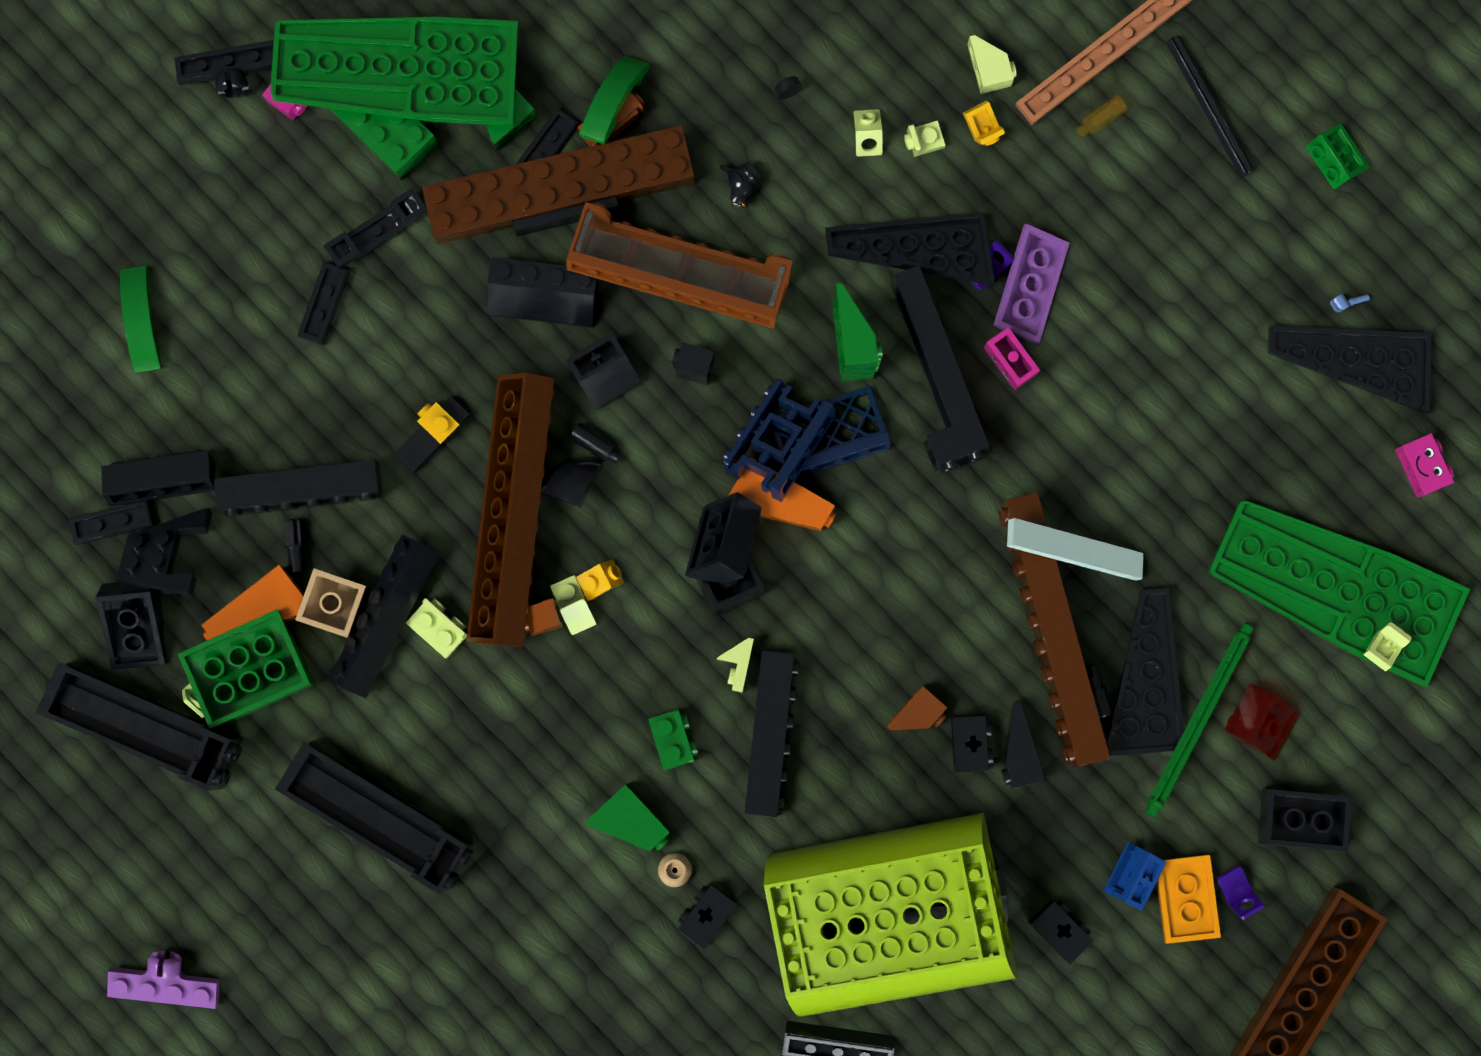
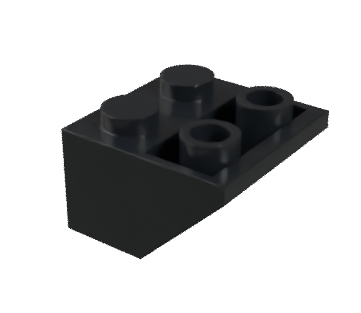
M612 332L566 359L568 366L595 410L641 383Z

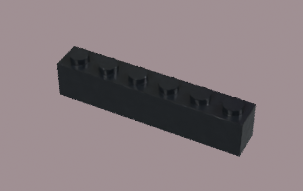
M376 460L214 479L217 511L225 513L226 517L241 516L242 511L252 510V514L269 512L268 508L279 507V511L294 510L295 505L305 504L307 508L320 507L324 501H332V504L349 503L348 499L358 497L359 501L375 500V495H382L380 468Z
M403 534L401 535L399 541L394 546L387 565L381 572L374 590L370 593L369 600L362 614L358 617L349 639L345 642L344 649L337 663L332 668L328 678L329 681L345 690L367 698L440 554L439 552Z
M762 650L745 814L777 817L778 812H783L785 796L780 795L781 784L786 785L788 769L782 768L783 757L789 758L790 741H785L786 730L792 731L793 714H788L789 703H795L796 687H791L792 676L798 675L799 660H794V654Z

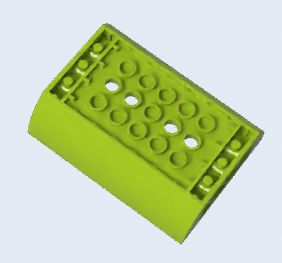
M984 813L771 853L767 858L764 872V889L785 996L794 1013L800 1017L1018 978ZM941 902L947 907V914L944 918H937L933 915L932 906L934 903ZM913 907L918 910L920 915L918 922L909 923L905 919L904 913L907 908ZM853 918H860L864 922L865 927L862 933H855L851 930L850 921ZM825 923H833L836 926L837 935L834 938H828L823 934Z

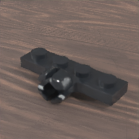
M274 40L174 57L177 82L181 86L214 80L216 90L220 96L233 98V88H237V95L241 97L248 90L247 78L249 74L272 69Z

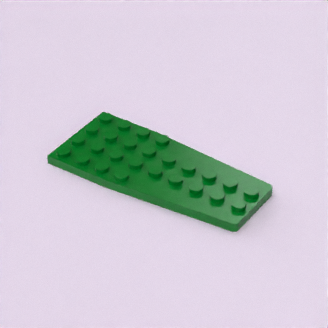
M453 17L279 20L275 23L270 94L274 101L429 122L513 126L518 21Z
M1241 501L1237 504L1208 569L1211 576L1344 651L1374 665L1376 664L1364 656V653L1375 634L1389 622H1392L1403 629L1412 639L1401 649L1392 667L1387 671L1424 688L1429 685L1470 591L1469 588L1395 554L1248 501Z

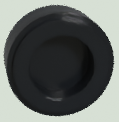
M796 76L787 77L776 85L775 92L779 99H787L797 94L802 89V84Z

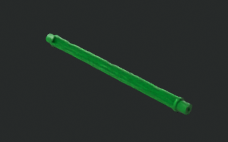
M1243 623L1239 632L1235 633L1147 801L1149 804L1144 811L1147 815L1155 818L1167 801L1251 640L1250 635L1254 630L1252 626Z

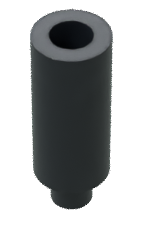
M581 423L575 427L569 438L604 462L609 459L617 464L622 456L615 451L616 446Z

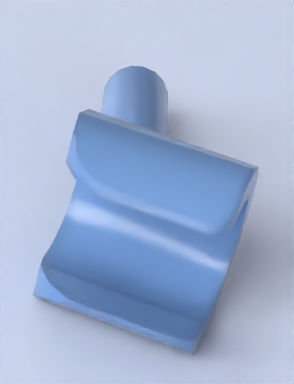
M1342 293L1331 300L1330 304L1339 313L1354 304L1369 301L1370 298L1366 294L1347 300Z

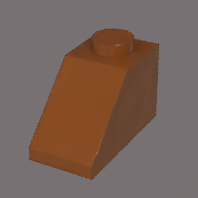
M553 598L529 607L526 614L525 629L526 632L530 631L532 636L564 628L558 603Z
M922 686L888 723L886 728L889 731L928 729L932 725L937 728L946 718L943 712L947 707Z

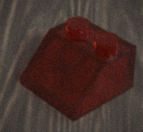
M1250 683L1246 691L1241 695L1240 702L1233 715L1229 717L1224 731L1237 741L1275 761L1300 713L1276 694Z

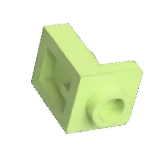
M938 121L914 127V124L908 126L904 140L907 149H912L914 157L945 148V142Z

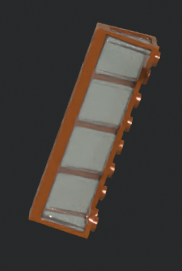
M585 202L566 259L568 271L772 329L775 327L789 285L793 264L792 260H788L786 256L781 254L767 257L765 264L755 258H741L727 250L717 251L710 249L702 243H688L678 236L667 237L660 235L653 229H639L625 221L614 222L611 221V213L605 205Z

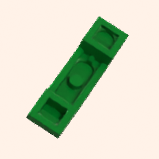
M626 55L615 64L604 79L590 105L580 131V137L602 145L606 143L616 126L615 118L634 85H640L650 68V63Z
M147 265L120 269L123 322L134 373L136 374L162 370L159 344L155 339L149 297L151 286Z

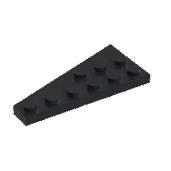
M984 213L825 228L828 256L903 270L920 265L922 273L994 286L995 279Z
M1292 326L1268 327V354L1425 414L1430 413L1432 333Z
M1169 588L1140 591L1106 742L1109 756L1174 751L1184 733Z

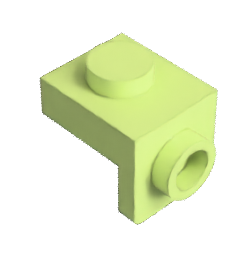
M1389 622L1375 634L1364 656L1384 671H1387L1392 667L1401 649L1412 638L1403 629Z

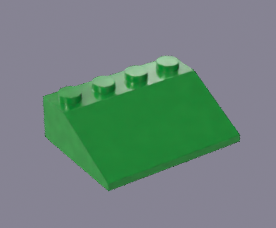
M836 283L832 305L841 383L873 380L875 372H878L881 358H883L881 342H876L875 333L843 284Z
M279 609L177 654L209 729H218L316 685L307 662Z

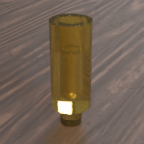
M1115 95L1082 119V125L1076 128L1078 134L1084 137L1088 133L1091 135L1097 133L1127 111L1125 102L1120 96Z

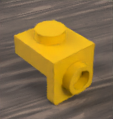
M984 101L963 112L975 142L981 145L985 144V146L992 145L1000 140L999 136L1005 134L1004 128L999 126L988 101Z
M437 402L433 406L427 403L418 413L421 418L417 422L440 444L459 426Z
M614 560L600 563L576 577L587 601L624 584L621 570Z

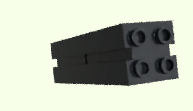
M920 265L894 274L891 283L892 290L946 427L928 434V440L923 441L934 472L941 470L942 474L957 469V466L960 465L959 463L965 460L967 464L981 460L990 446Z
M65 663L57 664L36 711L39 715L178 774L177 778L207 791L220 790L222 786L225 787L231 777V772L228 769L231 761L236 762L243 749L240 746L242 739L219 729H209L205 723Z
M309 742L302 744L275 788L276 791L411 873L410 877L438 894L453 888L460 876L456 873L459 866H466L474 853L471 850L474 843Z

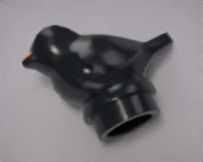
M749 161L741 164L739 169H731L722 164L720 168L728 175L731 202L738 207L747 206L746 200L752 194L753 185L758 183L757 181L761 178V175Z

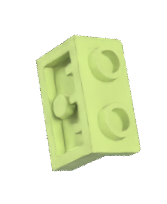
M425 598L422 601L423 604L406 624L447 659L467 637V633L464 631L467 626L455 616L450 619L444 613L446 608L434 598L430 601Z

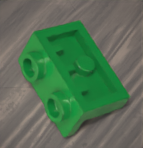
M1341 123L1321 133L1306 145V149L1333 189H1337L1346 181L1370 168Z
M677 709L648 719L664 771L695 761L694 756L698 755L694 739L689 740L686 730L690 729L686 713L681 714L680 710Z

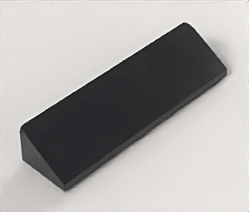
M787 1021L782 1055L893 1056L895 1038L894 1036Z

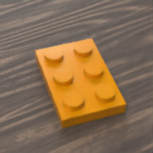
M1210 855L1164 859L1166 864L1157 880L1164 943L1221 938Z

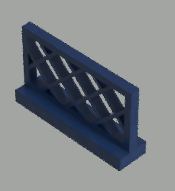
M871 386L826 400L834 405L838 404L846 408L840 420L836 418L833 420V423L837 424L832 436L824 434L823 438L829 440L825 449L814 450L797 478L890 449V438L885 430ZM864 395L868 396L870 404L866 412L852 406L856 398ZM871 409L873 411L874 416L869 414ZM849 411L863 416L857 428L844 422ZM788 412L779 414L777 416L784 419ZM799 416L794 424L806 429L808 425L802 423L803 418ZM866 418L877 423L879 432L868 434L861 431ZM773 426L772 431L778 449L782 451L792 435L787 436L779 432L777 427ZM841 426L854 432L850 441L842 442L835 438ZM781 438L784 439V440H786L784 446H783V443H782Z

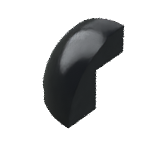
M575 458L555 465L544 474L541 494L557 501L560 499L581 508L593 481L596 482L604 462L591 458Z

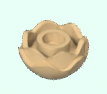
M680 853L665 855L658 866L660 879L665 885L670 887L685 885L692 874L691 863L686 856ZM677 868L678 871L674 873L672 869Z

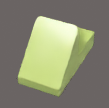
M575 575L550 586L560 608V613L572 636L597 625Z
M747 638L716 658V660L737 664L736 669L731 668L728 684L733 685L732 691L743 693L754 639Z

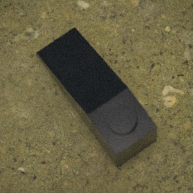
M1021 701L1012 703L1003 759L1005 769L1001 770L1005 785L1010 784L1011 789H1017L1045 780Z

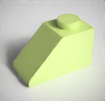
M976 35L970 36L967 45L980 94L1011 87L1017 74L1013 61L1009 62L1007 53Z

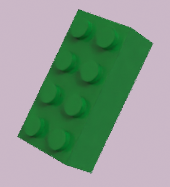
M328 108L400 180L438 145L435 136L419 120Z

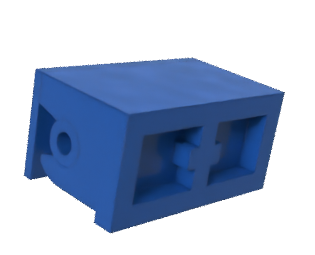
M1127 842L1103 891L1142 911L1166 861Z

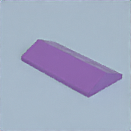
M1024 224L994 326L1002 331L1009 327L1015 337L1040 343L1069 242L1029 224Z

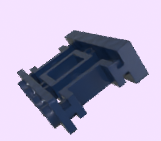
M777 379L774 385H770L766 389L763 402L760 406H756L753 409L750 422L746 428H741L736 438L737 442L732 449L729 448L726 451L722 462L725 474L729 476L734 474V477L740 479L745 469H748L764 477L761 483L762 491L770 492L772 498L782 502L836 416L834 404L826 400L821 403L819 399L815 398L810 408L790 400L793 396L792 386H785L782 380ZM778 402L781 408L788 411L784 419L772 413ZM798 416L810 421L804 433L802 427L794 424ZM773 426L792 435L782 451L763 442ZM751 445L753 450L761 453L757 461L744 456ZM770 459L784 464L777 476L775 470L766 467Z

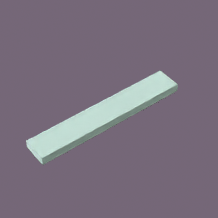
M1016 518L1008 520L1007 547L1135 581L1143 579V553Z

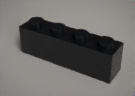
M193 450L186 454H167L160 458H140L133 462H113L111 465L101 466L102 496L110 506L215 491V461L208 450Z

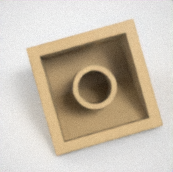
M313 569L295 620L349 639L366 591V586Z

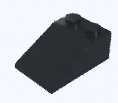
M120 582L103 583L95 598L111 670L165 665L166 655L159 590L154 588L150 590L123 585Z

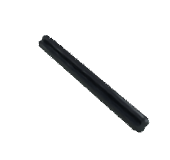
M1177 35L1170 38L1167 46L1240 177L1250 174L1253 171V166L1181 36Z

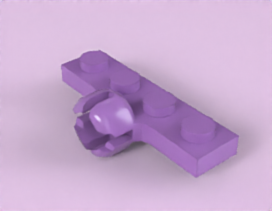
M166 950L151 954L148 959L147 970L145 971L111 967L108 971L107 997L216 1009L219 999L220 979L185 975L181 971L182 958L180 955L170 951V959H166Z

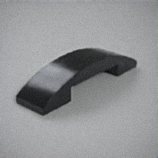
M413 188L391 201L389 207L349 233L345 231L323 245L338 268L352 263L382 246L427 212V208Z

